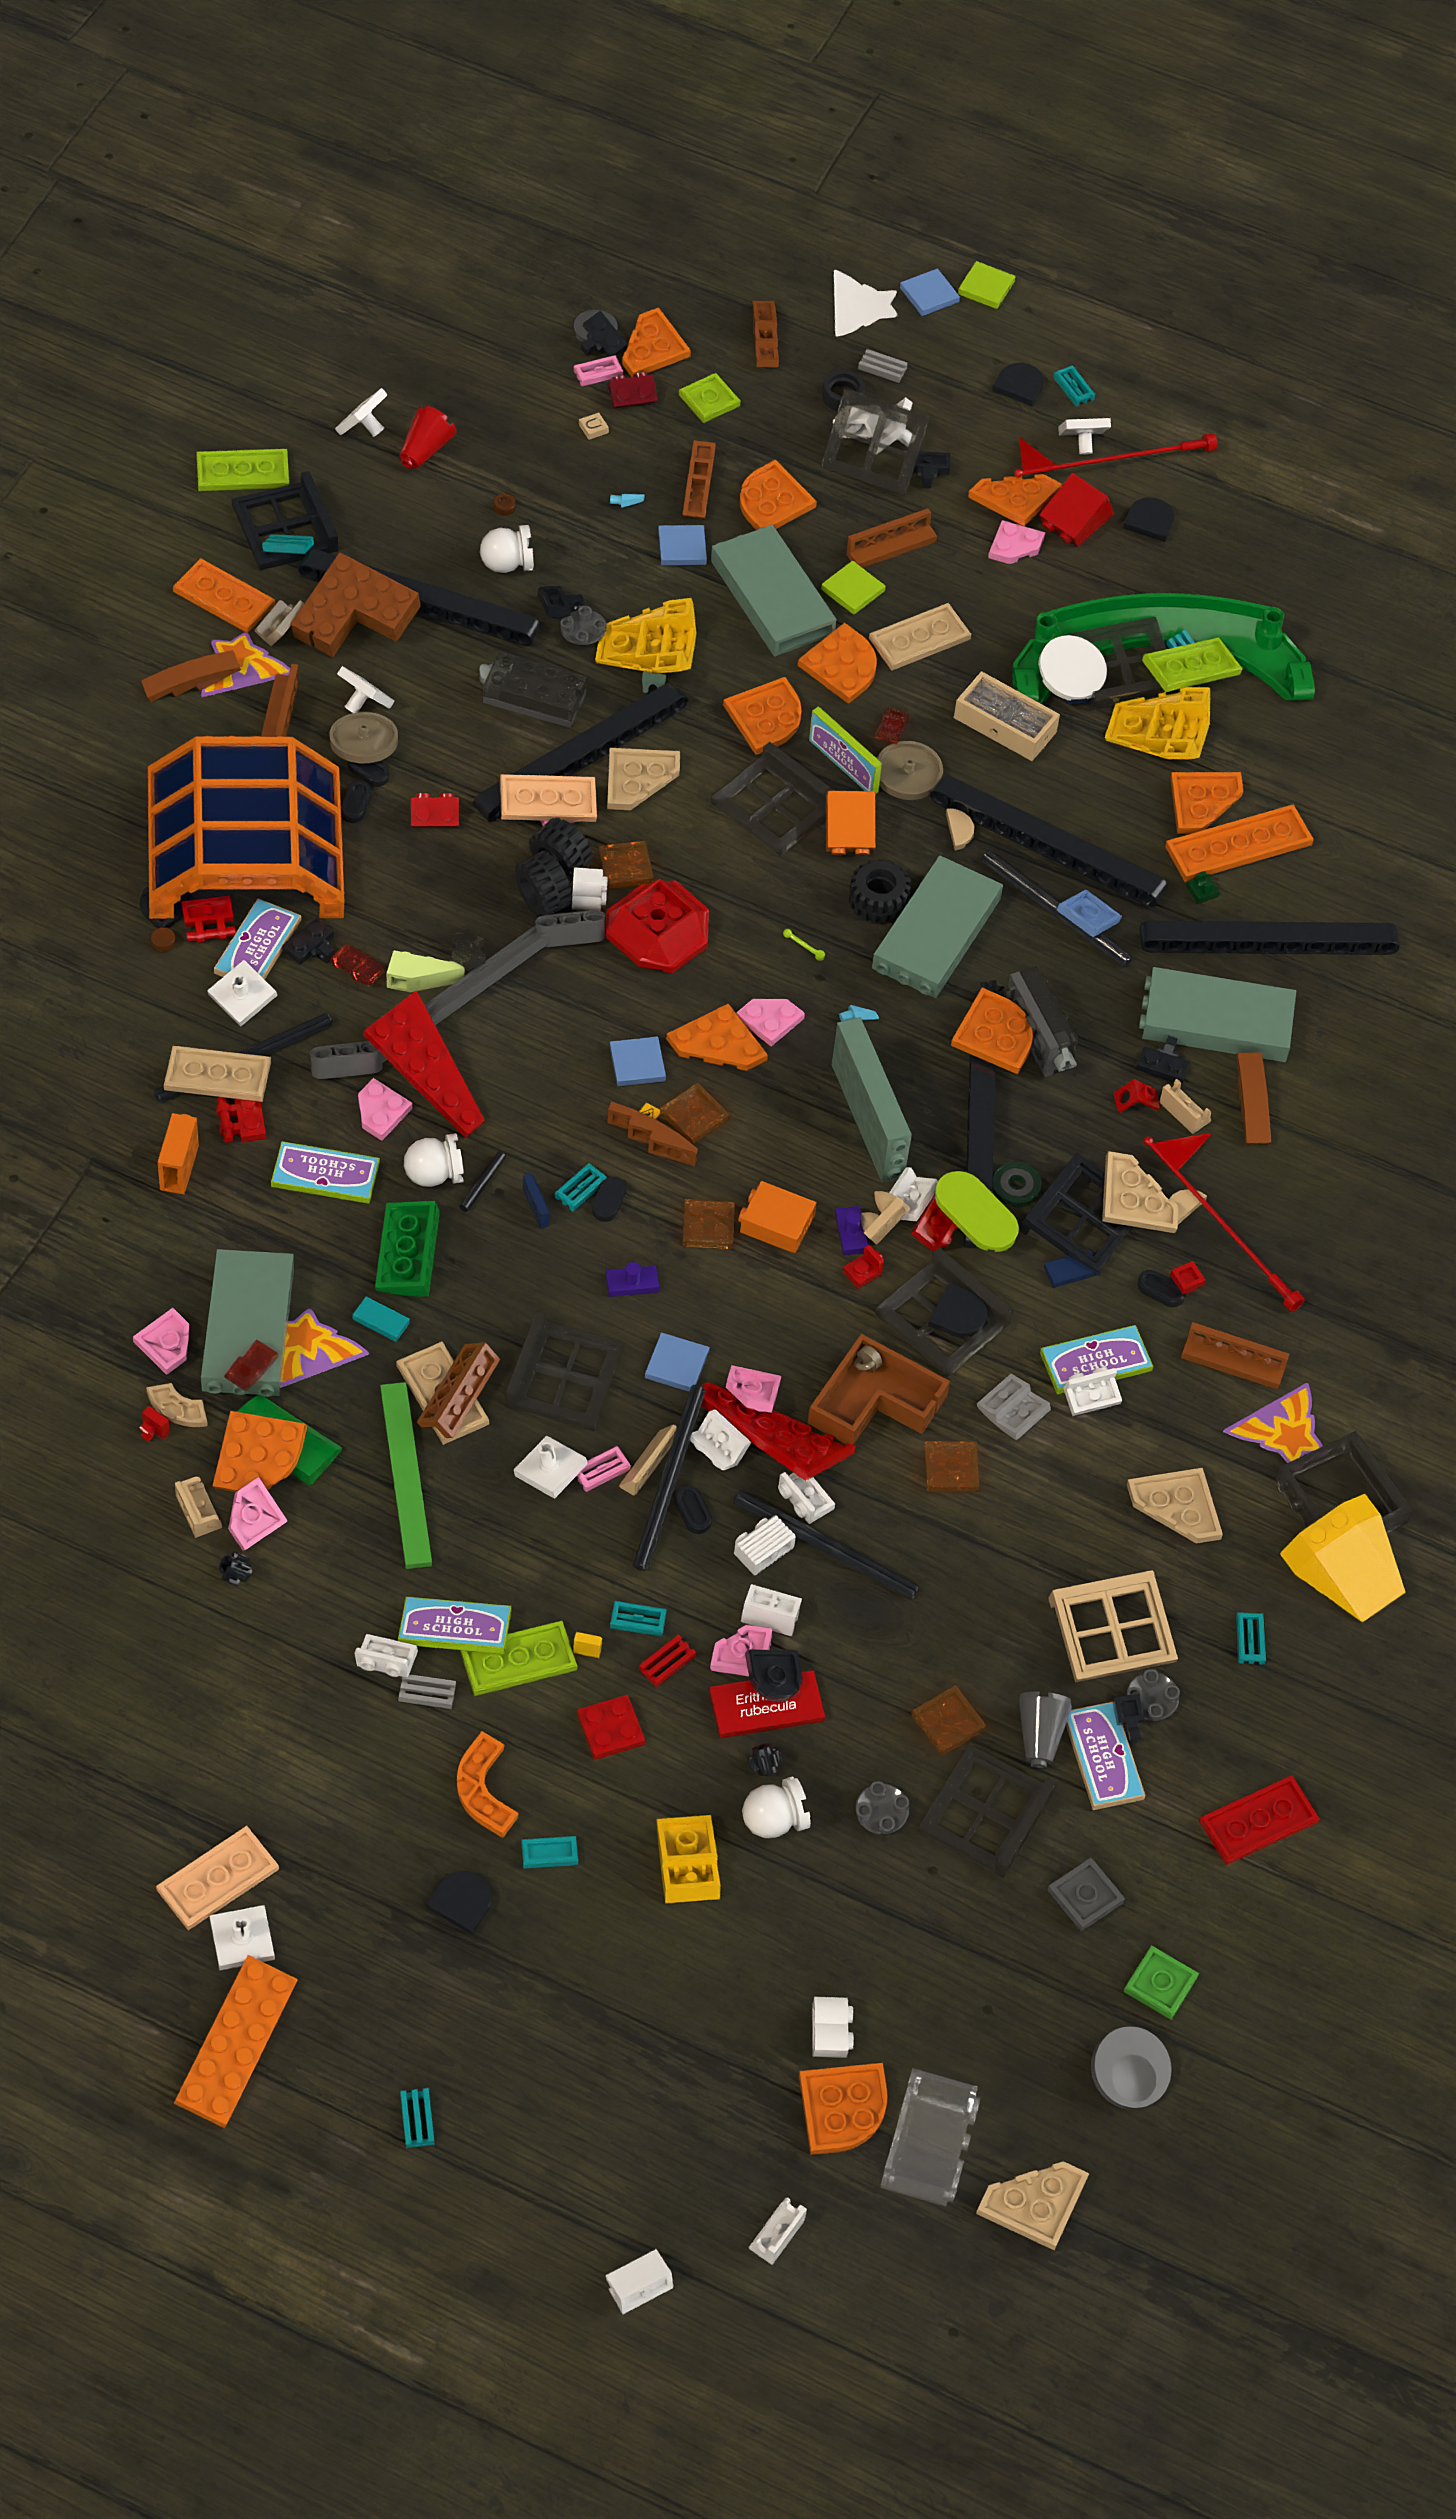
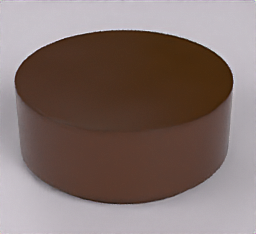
M499 494L493 500V509L498 515H511L516 509V500L510 494Z
M165 927L154 930L151 934L152 947L159 952H167L173 949L176 944L174 932Z

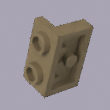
M279 600L256 627L255 632L272 646L289 629L304 603L299 600L293 606L291 603L286 605L282 600Z

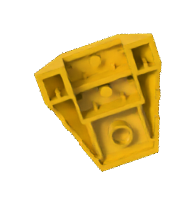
M692 598L669 600L664 602L660 608L651 611L650 608L642 610L643 614L630 618L628 615L606 623V632L598 641L595 661L599 664L658 674L691 669L697 635Z
M1186 687L1181 688L1179 693L1167 695L1164 692L1159 693L1157 698L1145 700V697L1116 703L1105 740L1165 759L1199 758L1210 725V688Z
M1366 1494L1337 1506L1300 1532L1280 1553L1298 1578L1310 1584L1315 1590L1334 1601L1335 1604L1362 1623L1405 1594L1381 1515Z

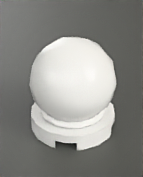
M529 525L519 526V531L517 532L509 528H497L489 531L482 539L480 556L484 564L492 571L500 573L513 571L519 565L523 566L524 571L533 570L532 548L528 549L529 538H531Z
M457 1134L446 1135L444 1142L435 1138H424L412 1144L404 1156V1168L407 1176L414 1183L422 1187H433L442 1184L447 1178H451L453 1184L464 1182L463 1177L459 1175L463 1174L461 1151L456 1148Z
M794 1777L786 1778L782 1781V1787L774 1784L762 1785L749 1793L744 1802L742 1813L746 1826L753 1834L763 1838H776L788 1832L791 1826H794L797 1831L810 1828V1813H804L801 1800L806 1799L797 1778L794 1779Z

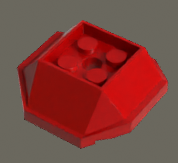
M657 879L649 884H641L606 910V938L639 967L663 970V972L673 974L707 948L709 909L676 880L665 881Z

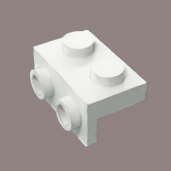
M905 1168L889 1192L901 1198L911 1208L901 1220L918 1221L935 1195L937 1179L916 1177L912 1168Z
M1102 1367L1094 1370L1093 1374L1084 1376L1083 1373H1078L1069 1377L1063 1389L1072 1416L1121 1404L1122 1398L1114 1378L1117 1374L1116 1368L1108 1370L1107 1367Z
M715 1409L709 1411L698 1431L693 1432L690 1438L695 1448L703 1452L721 1470L737 1466L751 1444L740 1431Z
M785 1472L780 1474L779 1492L785 1499L788 1498L791 1501L797 1515L801 1518L804 1517L809 1524L834 1510L835 1503L813 1477L805 1481L795 1473L789 1476Z
M366 1634L361 1648H356L355 1658L357 1666L365 1670H377L393 1677L402 1676L408 1678L418 1649L417 1645Z

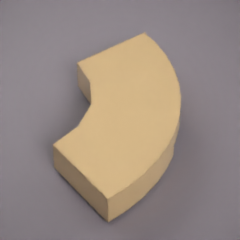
M172 1383L146 1387L148 1398L157 1412L169 1419V1421L188 1427L208 1426L202 1400H191L181 1396L175 1390Z

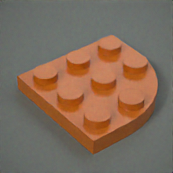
M776 460L752 472L744 481L740 493L741 511L756 530L770 525L777 529L816 508L817 503Z
M843 623L798 659V666L849 704L871 685L876 673L877 659L875 651L867 639L849 625Z
M786 677L726 698L723 701V706L755 755L787 742L796 733L800 724L801 703Z
M981 988L954 1035L951 1046L1018 1074L1029 1055L1033 1030L1026 1019L1025 1012L1017 1004L1001 995Z
M230 1411L213 1487L215 1489L237 1492L259 1477L266 1489H271L273 1485L283 1478L286 1479L297 1465L307 1425Z
M883 2063L799 2072L810 2155L847 2151L860 2146L874 2135L883 2121L887 2106V2087Z

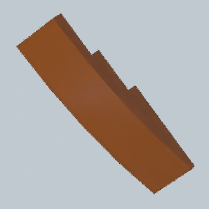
M753 301L756 366L779 367L775 302Z
M695 440L693 442L683 517L705 519L716 443Z
M231 650L186 661L141 680L147 698L152 703L171 692L176 697L194 687L201 691L240 671L241 668L234 651Z
M1262 1052L1237 1053L1239 1101H1241L1242 1123H1244L1245 1145H1269L1271 1143L1270 1118Z
M611 1101L608 1108L607 1123L628 1129V1138L649 1144L648 1153L696 1166L698 1148L683 1136L658 1120Z

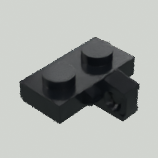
M601 311L583 323L584 329L588 332L586 336L588 339L581 344V350L585 355L597 349L598 352L602 350L607 357L616 356L627 347V342Z
M906 450L905 471L917 472V476H922V488H931L932 477H937L938 474H950V453Z
M561 586L538 588V597L548 617L555 619L570 617L571 612L577 611L583 606L584 599L582 595H565Z
M315 918L282 946L283 951L299 965L310 956H317L327 964L334 958L333 949L328 944V941L334 937V931L318 918Z
M1168 1036L1164 1048L1158 1046L1157 1050L1144 1046L1136 1070L1173 1082L1178 1079L1183 1084L1190 1061L1178 1057L1179 1053L1174 1051L1178 1039Z

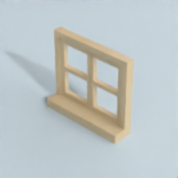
M1153 1570L1052 1590L1048 1599L1051 1608L1055 1607L1075 1683L1174 1663L1178 1660ZM1144 1591L1151 1617L1119 1624L1112 1597ZM1102 1599L1109 1626L1077 1632L1070 1606ZM1153 1624L1160 1650L1128 1656L1121 1630ZM1111 1632L1118 1659L1086 1665L1078 1638Z

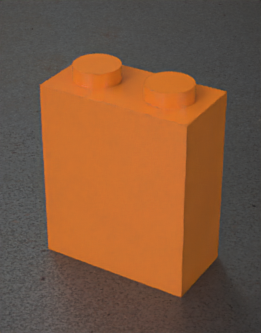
M828 791L826 794V852H832V855L838 856L846 855V852H855V855L858 856L870 855V852H873L875 849V791Z
M172 1113L158 1159L161 1191L185 1195L199 1147L196 1117Z
M761 1181L757 1189H752L748 1199V1207H743L738 1219L741 1222L740 1232L796 1254L815 1216L817 1202Z

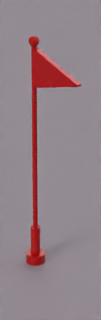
M1214 433L1204 434L1200 440L1181 442L1177 446L1055 465L1022 438H1019L1022 470H1015L1014 475L1017 478H1021L1026 474L1174 450L1182 452L1204 448L1205 452H1210L1217 449V439Z
M1211 1133L1153 1143L1151 1137H1145L1143 1140L1144 1145L1151 1147L1269 1277L1268 1281L1285 1298L1283 1305L1290 1312L1297 1310L1305 1301L1300 1292H1292L1275 1273L1272 1274L1179 1172L1181 1167L1207 1141Z

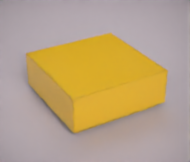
M576 1632L573 1653L599 1658L602 1638Z

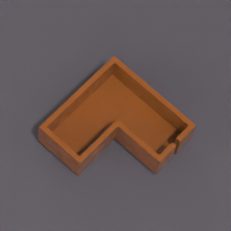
M339 553L292 621L293 636L310 646L314 643L315 649L331 657H334L357 622L397 642L421 607L419 593Z
M861 1334L811 1405L808 1424L834 1436L835 1439L844 1444L850 1443L854 1445L878 1410L922 1434L933 1419L934 1413H937L947 1398L950 1381ZM865 1345L873 1347L882 1358V1364L875 1371L858 1370L854 1366V1361L858 1358L857 1352Z

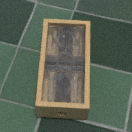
M982 671L957 699L954 714L956 720L1031 761L1036 758L1056 734L1060 714Z

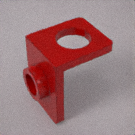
M1133 1079L1114 1092L1117 1111L1120 1113L1137 1102L1156 1111L1160 1109L1156 1089L1136 1079ZM1126 1091H1130L1129 1100L1126 1103H1122L1123 1094Z

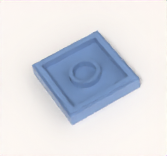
M938 269L900 283V289L921 316L956 304L960 300V296Z
M704 525L659 526L661 565H706Z
M1084 890L1063 901L1057 908L1058 912L1092 937L1118 924L1122 917L1088 890Z
M658 1037L610 1042L609 1047L617 1086L666 1081Z
M661 1332L647 1367L645 1378L689 1392L692 1385H697L710 1347Z

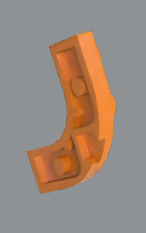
M481 1731L460 1761L457 1772V1791L466 1812L479 1824L503 1838L518 1819V1812L495 1799L486 1788L485 1776L503 1752L504 1744Z

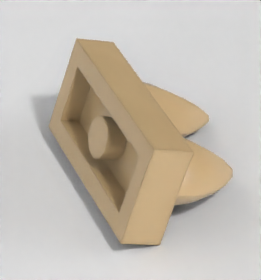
M875 1191L874 1193L876 1205L881 1214L878 1215L872 1212L861 1213V1225L865 1231L864 1234L876 1245L911 1209L898 1196L896 1197L883 1191Z

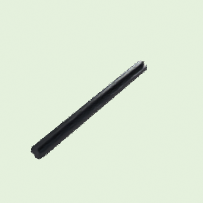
M988 850L983 854L981 861L1121 966L1126 967L1131 962L1132 955L1105 935L1100 933L1092 937L1058 912L1057 908L1060 904L1058 900L992 851Z
M324 1013L237 1053L266 1056L331 1027V1017L328 1013ZM164 1085L154 1090L155 1098L159 1103L184 1093L164 1090Z
M700 1385L691 1386L633 1563V1566L639 1571L648 1570L705 1394V1389Z
M743 1490L736 1494L734 1498L736 1505L762 1519L767 1518L769 1520L777 1515L797 1538L910 1599L917 1595L919 1591L918 1584Z

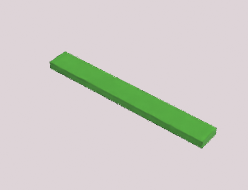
M406 1382L380 1385L405 1568L432 1566V1558Z

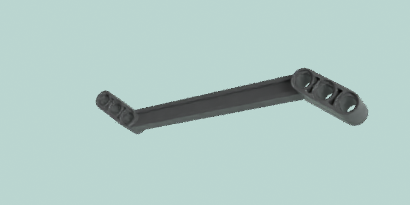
M598 910L538 917L534 927L427 1002L425 1007L435 1025L543 947L593 943L604 940L605 914ZM370 1041L319 1046L310 1051L311 1074L318 1079L374 1074L382 1070L383 1063L387 1060Z

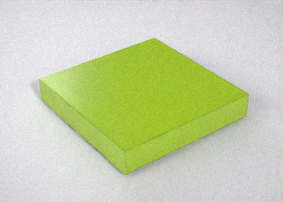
M976 261L959 287L958 294L998 309L1014 284L1016 276Z
M717 373L679 389V396L703 423L739 407L741 402Z
M851 561L821 584L822 591L853 615L881 595L886 587L854 561Z

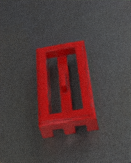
M678 1634L641 1663L639 1670L657 1688L695 1658L696 1651L694 1649L691 1650L689 1644L683 1642L682 1637ZM678 1646L677 1649H675L672 1653H670L668 1656H666L663 1660H661V1661H660L658 1664H656L653 1668H651L650 1670H648L651 1666H653L655 1663H657L660 1659H662L665 1655H667L669 1652H671L674 1648H676V1647ZM681 1653H685L683 1657H681L668 1669L662 1672L659 1676H654L658 1671L666 1667L669 1663L672 1662V1660L678 1657Z

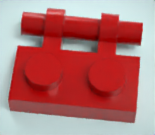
M230 896L182 901L185 927L195 926L196 930L186 932L187 942L197 941V943L205 942V939L213 938L225 940L226 937L236 934L235 926L225 927L224 923L233 921ZM217 923V928L203 930V925Z
M226 1097L217 1098L216 1112L217 1116L220 1117L219 1130L220 1134L223 1135L224 1142H232L234 1140L233 1135L240 1134L241 1142L266 1139L260 1101L234 1098L235 1104L230 1105ZM237 1116L238 1123H232L230 1117Z

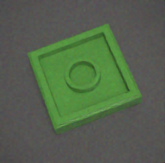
M1151 1945L1124 1988V1992L1172 2020L1197 1980L1199 1973Z

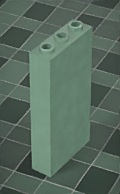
M773 525L759 528L756 531L739 535L736 538L719 542L712 546V564L774 657L824 639L835 631L837 619Z
M939 855L874 953L872 969L882 975L898 980L903 985L915 988L922 994L937 998L1000 901L1003 884Z
M1153 967L1151 976H1146L1144 990H1148V995H1144L1142 1009L1146 1010L1145 1015L1141 1014L1139 1029H1143L1142 1039L1166 1043L1168 1036L1178 1039L1177 1045L1232 1054L1262 1052L1263 1059L1286 1062L1291 1043L1296 990Z
M861 1017L838 1022L832 1059L833 1070L881 1182L898 1180L907 1166L912 1134Z
M217 1249L201 1372L202 1391L213 1394L222 1392L237 1395L255 1394L264 1397L280 1396L294 1275V1254Z

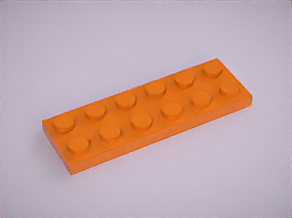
M1293 804L1168 840L1165 847L1184 882L1194 879L1195 875L1202 871L1211 875L1311 846L1314 839Z
M247 1955L174 2104L223 2128L226 2127L298 1979Z

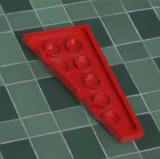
M417 990L365 1029L363 1035L465 1138L483 1125L485 1120Z
M708 1382L702 1385V1388L705 1389L701 1404L703 1409H706L708 1412L714 1409L717 1410L750 1442L805 1481L854 1454L855 1445L847 1443L845 1446L835 1442V1437L826 1433L823 1436L812 1432L809 1425L775 1410L771 1414L747 1408L729 1390Z

